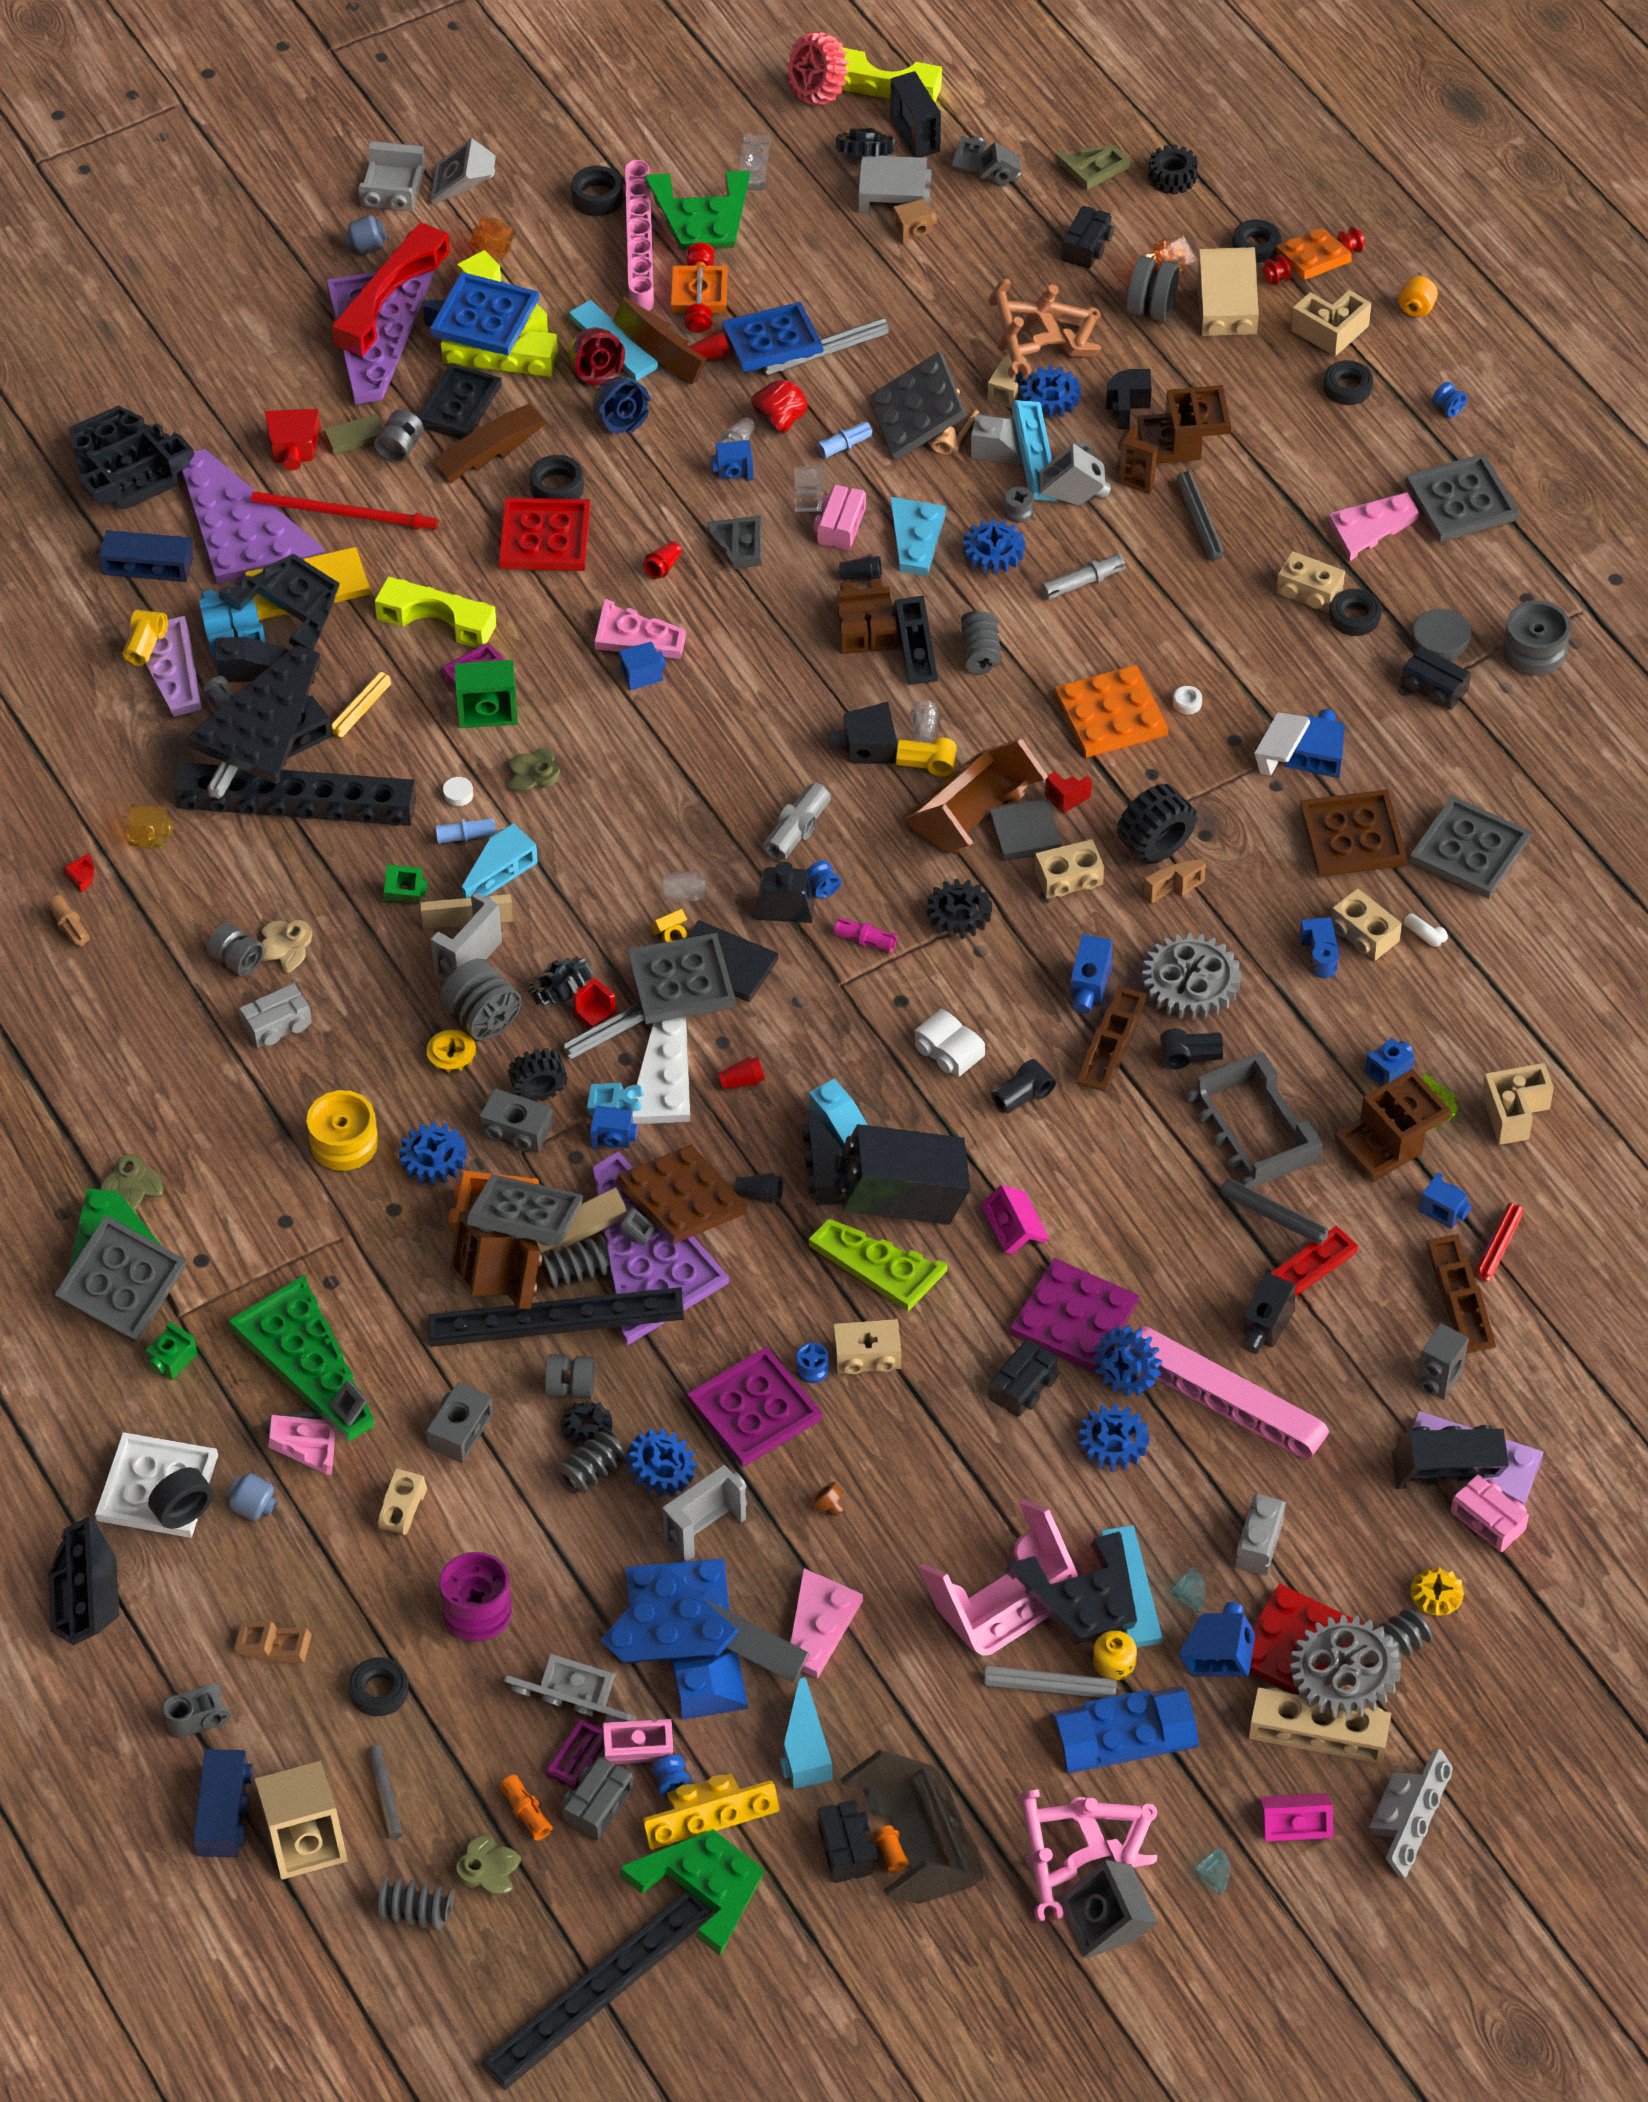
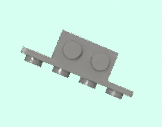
M550 1654L541 1686L505 1675L504 1682L512 1684L510 1691L530 1697L533 1690L544 1694L542 1701L561 1706L563 1700L574 1703L573 1711L592 1716L594 1710L605 1713V1721L608 1722L635 1721L636 1719L634 1715L606 1707L616 1674L554 1654Z
M1434 1748L1422 1775L1393 1772L1369 1826L1374 1836L1394 1837L1386 1859L1398 1877L1406 1878L1411 1865L1414 1864L1417 1851L1427 1834L1428 1826L1435 1810L1439 1806L1446 1784L1451 1778L1453 1767L1441 1749Z

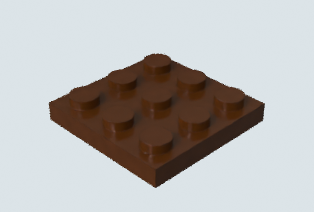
M1388 789L1300 800V811L1318 877L1407 865V855Z
M692 1144L620 1173L616 1180V1184L671 1245L744 1215L748 1206Z

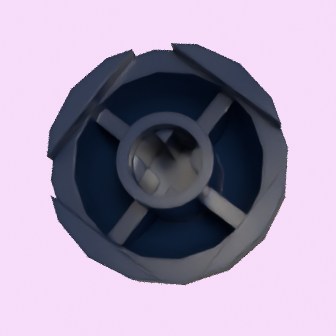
M622 376L608 379L595 392L593 399L594 414L604 427L615 434L624 431L627 434L634 432L648 417L649 410H647L648 401L650 402V395L647 389L634 379Z

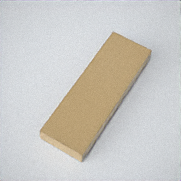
M511 894L487 896L499 904L500 922L513 921ZM471 898L420 902L423 929L465 926L473 917Z
M614 1188L583 1203L561 1245L545 1246L537 1241L540 1251L548 1257L549 1250L552 1248L558 1252L563 1245L570 1246L623 1220L628 1211L618 1189Z

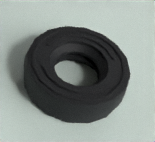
M1252 219L1237 226L1234 230L1232 245L1233 248L1255 247L1256 263L1265 262L1267 259L1271 260L1276 256V246L1281 244L1282 238L1279 229L1274 224L1266 220ZM1252 236H1259L1265 238L1267 243L1257 246L1248 243L1247 239Z
M1353 360L1336 362L1328 367L1324 374V392L1328 398L1342 405L1362 403L1369 398L1373 390V375L1369 368L1362 363ZM1341 378H1353L1359 384L1353 388H1346L1340 386L1338 380Z
M1362 589L1344 590L1338 593L1331 602L1329 609L1330 621L1334 628L1341 633L1350 636H1362L1371 633L1377 628L1381 619V604L1376 596ZM1357 606L1363 608L1366 611V615L1362 618H1351L1344 611L1348 607Z
M375 1657L361 1662L354 1668L349 1678L348 1691L354 1706L362 1713L370 1716H386L397 1711L404 1704L408 1696L409 1682L403 1667L396 1661L385 1657ZM375 1677H384L391 1682V1689L386 1695L375 1697L366 1691L367 1683Z

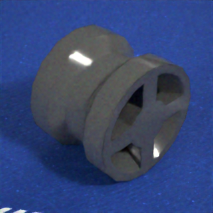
M1021 486L1009 489L1005 495V516L1010 521L1016 523L1028 521L1033 514V493L1026 487Z

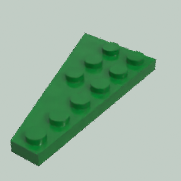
M305 1274L229 1320V1329L347 1442L352 1441L374 1427V1418L367 1403L351 1426H347L330 1406L346 1380H350L356 1388L357 1386L349 1366L346 1365L343 1359V1353L326 1318L322 1316L318 1307V1301L310 1291Z

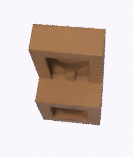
M1202 859L1185 861L1151 874L1145 878L1144 898L1153 904L1172 890L1184 896L1205 881L1206 862Z
M242 1621L234 1651L237 1654L262 1660L304 1663L312 1634L308 1628H276L272 1621Z

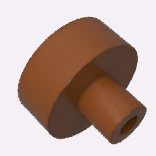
M830 1482L813 1496L810 1504L819 1514L829 1510L834 1516H837L844 1509L838 1501L843 1491L835 1482Z

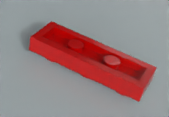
M1337 1225L1328 1231L1329 1236L1323 1244L1311 1243L1271 1272V1274L1295 1284V1297L1357 1253L1358 1245Z

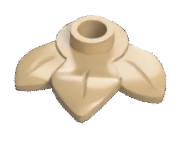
M281 920L267 924L261 930L266 938L262 941L265 948L262 961L280 958L286 973L293 971L302 963L306 956L305 947L310 944L312 930L305 921L295 920L290 923ZM300 931L297 936H293L296 932Z

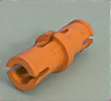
M517 1775L505 1778L501 1782L502 1784L499 1785V1789L511 1803L515 1817L524 1822L534 1840H541L551 1833L550 1831L553 1830V1826L542 1814L536 1797L531 1796L527 1792Z

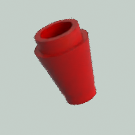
M716 332L688 346L707 358L706 361L724 359V356L730 355L724 333L717 335Z
M670 541L668 544L647 554L643 562L646 574L653 579L666 577L682 554L680 545Z
M749 1056L724 1069V1071L718 1072L723 1090L758 1086V1082L765 1081L759 1057L751 1059Z

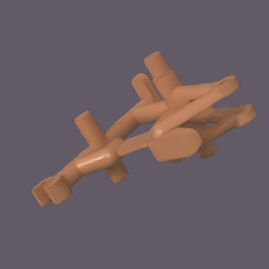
M1003 279L988 298L990 305L998 306L1004 334L998 341L997 348L1000 351H1005L1007 348L1009 350L1012 362L1008 369L1010 379H1014L1019 370L1022 373L1023 379L1027 380L1032 370L1027 362H1023L1022 356L1038 352L1043 345L1062 344L1069 356L1095 357L1101 350L1100 345L1087 342L1096 321L1101 317L1100 311L1094 307L1088 310L1054 302L1055 296L1059 292L1056 285H1049L1039 299H1035L1033 302L1007 301L1006 293L1010 289L1011 283L1009 279ZM1010 312L1028 313L1024 322L1020 317H1015L1012 320ZM1041 322L1046 333L1034 335L1029 343L1019 345L1016 335L1023 326L1024 330L1030 332ZM1056 322L1077 326L1079 329L1076 335L1070 329H1062L1060 331Z

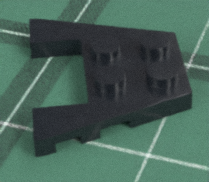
M293 553L264 567L263 572L253 577L248 575L240 579V582L232 587L228 585L223 587L219 592V598L238 611H241L257 594H260L303 622L290 636L289 644L292 646L298 644L314 651L338 594L340 583Z
M1120 1531L1094 1538L1090 1545L1103 1568L1101 1570L1054 1584L1049 1583L1035 1556L1009 1563L1005 1570L1013 1580L1017 1578L1026 1587L1025 1593L1032 1600L1038 1599L1049 1611L1047 1615L1077 1645L1095 1640L1103 1633L1111 1630L1124 1631L1134 1628L1137 1623Z

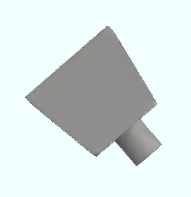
M1075 444L1069 446L1039 471L1040 494L1075 505L1084 504L1094 495L1104 499L1111 490L1110 483L1105 481L1104 464Z

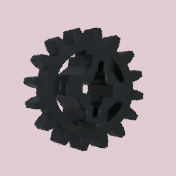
M851 128L850 133L844 132L836 136V149L838 152H844V154L854 157L855 160L862 161V155L865 157H878L880 155L887 156V154H892L894 152V139L891 136L882 134L880 131H876L875 128Z
M955 879L954 885L944 881L943 889L934 887L933 895L928 896L927 917H930V925H937V932L939 934L945 930L948 931L949 938H952L954 933H959V937L964 939L967 932L972 936H976V928L984 931L986 922L991 921L992 901L989 900L988 891L981 893V885L978 884L972 887L968 879L964 884H960V881Z
M576 956L571 961L567 958L562 962L556 960L548 964V967L535 977L536 981L529 984L528 992L536 1005L542 1004V1006H545L549 1002L555 1004L557 1001L565 1002L570 1000L572 994L577 993L580 987L586 985L585 982L592 978L591 974H593V971L584 957L579 959Z

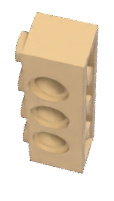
M1258 1687L1249 1739L1383 1764L1392 1713L1384 1712L1377 1707V1710L1373 1711L1368 1707L1364 1708V1716L1362 1717L1358 1714L1357 1710H1352L1350 1719H1347L1344 1711L1340 1710L1336 1718H1333L1331 1708L1320 1714L1318 1703L1309 1707L1307 1696L1300 1698L1299 1695L1285 1693L1277 1688L1264 1689ZM1288 1714L1293 1716L1294 1718L1286 1719L1283 1718L1281 1715ZM1315 1721H1324L1327 1724L1318 1725L1315 1723ZM1356 1727L1361 1731L1354 1732L1349 1730L1348 1728Z

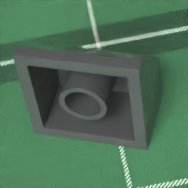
M1105 1860L1059 1898L1085 1957H1092L1135 1942L1158 1923L1131 1864Z

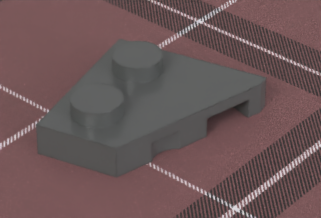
M761 515L707 522L710 535L734 569L762 566L763 522Z

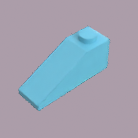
M515 823L496 832L488 841L463 883V898H471L475 892L482 896H488L537 864L536 843Z
M835 1078L809 1092V1111L815 1113L840 1147L844 1149L846 1138L851 1136L856 1125H867L853 1099Z
M806 1677L800 1678L784 1742V1758L779 1759L783 1777H790L793 1789L833 1780L832 1761Z

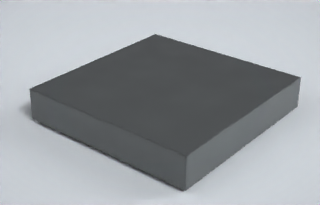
M1048 799L990 809L989 816L1003 861L1034 856L1038 852L1062 847Z

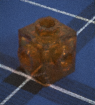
M482 215L478 225L473 229L472 238L468 245L477 249L476 254L485 250L492 258L503 260L511 248V242L517 230L497 218Z
M1184 236L1169 240L1168 238L1162 239L1153 245L1154 250L1146 255L1156 258L1158 268L1164 260L1180 263V276L1185 273L1184 268L1196 260Z

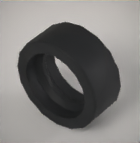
M590 166L577 172L572 178L571 183L572 201L575 208L581 213L590 216H603L617 210L623 199V186L620 175L613 169L605 166ZM595 185L605 186L612 190L602 196H590L582 192L586 188Z
M565 455L546 456L535 462L530 470V490L533 498L579 499L583 494V470L580 464L571 457ZM552 475H565L573 480L572 483L561 488H550L540 483L543 479Z
M192 1467L183 1468L169 1474L154 1487L148 1498V1506L164 1528H180L193 1522L207 1510L213 1500L214 1490L198 1469Z

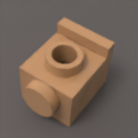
M925 199L894 206V228L903 244H907L910 238L932 233V225L937 224V217L934 209L929 208Z

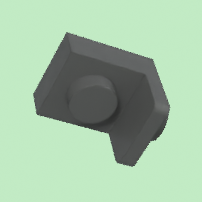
M961 136L952 163L953 170L978 176L977 158L988 149L987 142L977 136H970L969 138Z

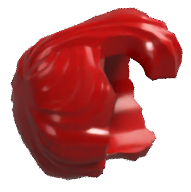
M789 380L774 381L755 393L751 398L754 410L757 413H765L774 428L781 434H785L794 421L804 415L808 407L802 390Z

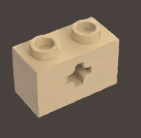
M898 1319L834 1324L837 1374H858L866 1371L889 1372L893 1369H901V1343Z

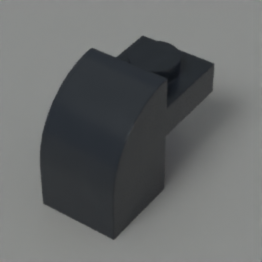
M1150 369L1123 370L1109 380L1107 384L1106 409H1112V418H1117L1118 429H1129L1130 409H1150L1152 391Z

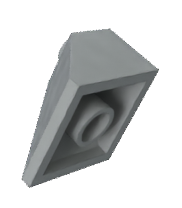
M473 138L469 139L436 164L430 202L432 204L439 203L473 189L483 181L491 179L495 172L496 155Z
M984 414L976 415L971 435V459L1023 465L1014 418Z

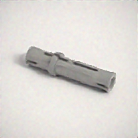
M1116 553L1100 561H1090L1083 568L1041 583L1043 596L1046 600H1051L1054 597L1089 583L1102 582L1105 577L1125 570V565H1121L1125 563L1120 553Z

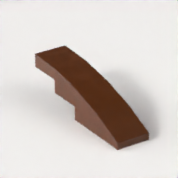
M623 297L613 322L632 341L666 368L690 384L697 382L707 358L687 347L688 341L669 330V323L630 299Z
M529 403L478 428L443 452L433 462L446 478L453 483L472 466L478 471L498 454L505 458L547 422Z
M1118 985L1112 1003L1106 1009L1100 1028L1096 1029L1077 1078V1084L1103 1092L1107 1091L1125 1055L1147 1002L1146 993Z
M1459 1234L1429 1239L1426 1243L1453 1328L1455 1331L1469 1337L1466 1354L1495 1348L1496 1344L1480 1286L1476 1287L1469 1260L1465 1259Z

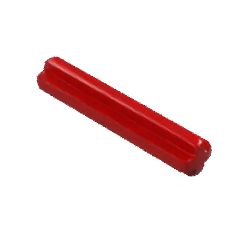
M1513 1202L1507 1204L1476 1267L1475 1276L1478 1279H1482L1485 1282L1491 1280L1523 1215V1207L1521 1205H1516Z

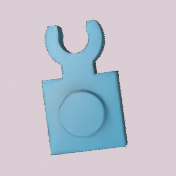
M621 1083L591 1084L587 1111L590 1116H594L596 1106L619 1109L626 1107L628 1110L638 1111L642 1106L639 1099L635 1097H643V1090L640 1085H631L623 1089Z

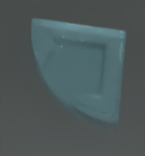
M1192 1567L1172 1589V1595L1196 1612H1200L1204 1605L1206 1588L1202 1576Z
M1220 1846L1196 1867L1195 1872L1219 1895L1225 1891L1230 1877V1862Z

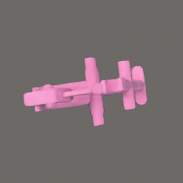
M1039 1790L1026 1791L1017 1796L1018 1803H1023L1031 1854L1026 1858V1864L1028 1867L1034 1868L1040 1904L1036 1906L1034 1911L1037 1922L1045 1920V1907L1053 1910L1054 1919L1062 1918V1907L1060 1903L1053 1901L1051 1888L1074 1878L1077 1875V1868L1083 1864L1103 1857H1110V1860L1114 1862L1131 1864L1133 1868L1148 1866L1157 1861V1855L1138 1854L1149 1825L1157 1816V1809L1153 1804H1145L1143 1806L1098 1803L1095 1798L1078 1797L1073 1799L1068 1805L1037 1809L1036 1798L1040 1797ZM1062 1819L1077 1821L1088 1847L1073 1853L1066 1858L1064 1867L1049 1873L1047 1862L1052 1859L1053 1854L1050 1849L1044 1848L1040 1823ZM1095 1819L1133 1821L1124 1844L1122 1845L1117 1839L1105 1841Z

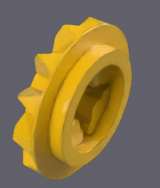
M460 1030L439 1032L430 1039L427 1045L429 1063H433L437 1070L442 1068L448 1073L452 1069H459L462 1072L465 1065H472L473 1057L476 1055L474 1040L470 1035ZM452 1045H454L456 1052L452 1058H449L447 1053L452 1048Z
M1440 1566L1432 1570L1425 1568L1422 1573L1415 1575L1410 1589L1414 1604L1423 1612L1435 1616L1454 1612L1461 1605L1464 1596L1462 1580H1458L1454 1576L1453 1570L1447 1572L1442 1570ZM1436 1582L1441 1585V1590H1443L1438 1600L1435 1599L1436 1595L1433 1590Z

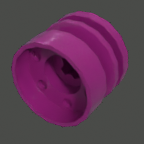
M468 1552L456 1556L445 1565L440 1574L439 1587L442 1600V1616L447 1629L456 1637L466 1641H485L496 1637L504 1631L511 1620L512 1612L509 1574L505 1565L495 1556L484 1552Z

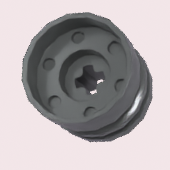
M479 958L467 961L458 967L448 977L439 995L440 1004L476 1040L480 1041L494 1038L503 1032L513 1022L522 1004L521 995L505 979H502V976L485 959Z

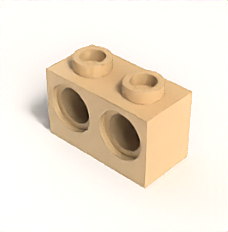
M1093 839L1035 854V874L1046 899L1103 885L1104 864Z
M1358 888L1332 909L1331 919L1335 933L1346 938L1360 953L1366 954L1373 961L1377 960L1400 941L1402 923Z

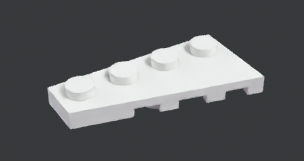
M686 1017L653 1023L637 1085L641 1086L644 1096L635 1097L639 1099L642 1108L638 1111H633V1123L690 1122Z

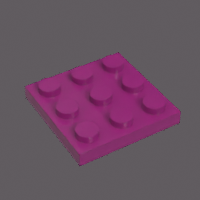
M1054 1258L1011 1326L1010 1335L1023 1341L1029 1339L1039 1345L1041 1349H1045L1056 1356L1095 1372L1100 1367V1363L1093 1361V1357L1099 1353L1094 1349V1346L1101 1341L1100 1337L1114 1327L1124 1328L1139 1303V1295Z
M767 1346L687 1393V1401L742 1468L822 1420V1412Z

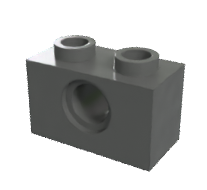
M495 1088L480 1115L481 1135L494 1141L500 1140L515 1145L521 1150H531L539 1153L553 1126L552 1107Z
M1440 1323L1421 1350L1416 1386L1429 1395H1435L1445 1400L1463 1374L1469 1337Z
M457 1382L452 1392H447L443 1397L441 1409L437 1416H432L426 1425L425 1434L427 1435L429 1449L463 1463L494 1414L492 1396ZM456 1420H462L461 1422H458V1423H454V1422H453V1421H456Z

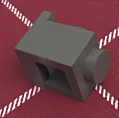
M996 142L977 158L979 175L983 179L987 177L1004 187L1009 181L1014 183L1020 177L1021 165L1019 155Z

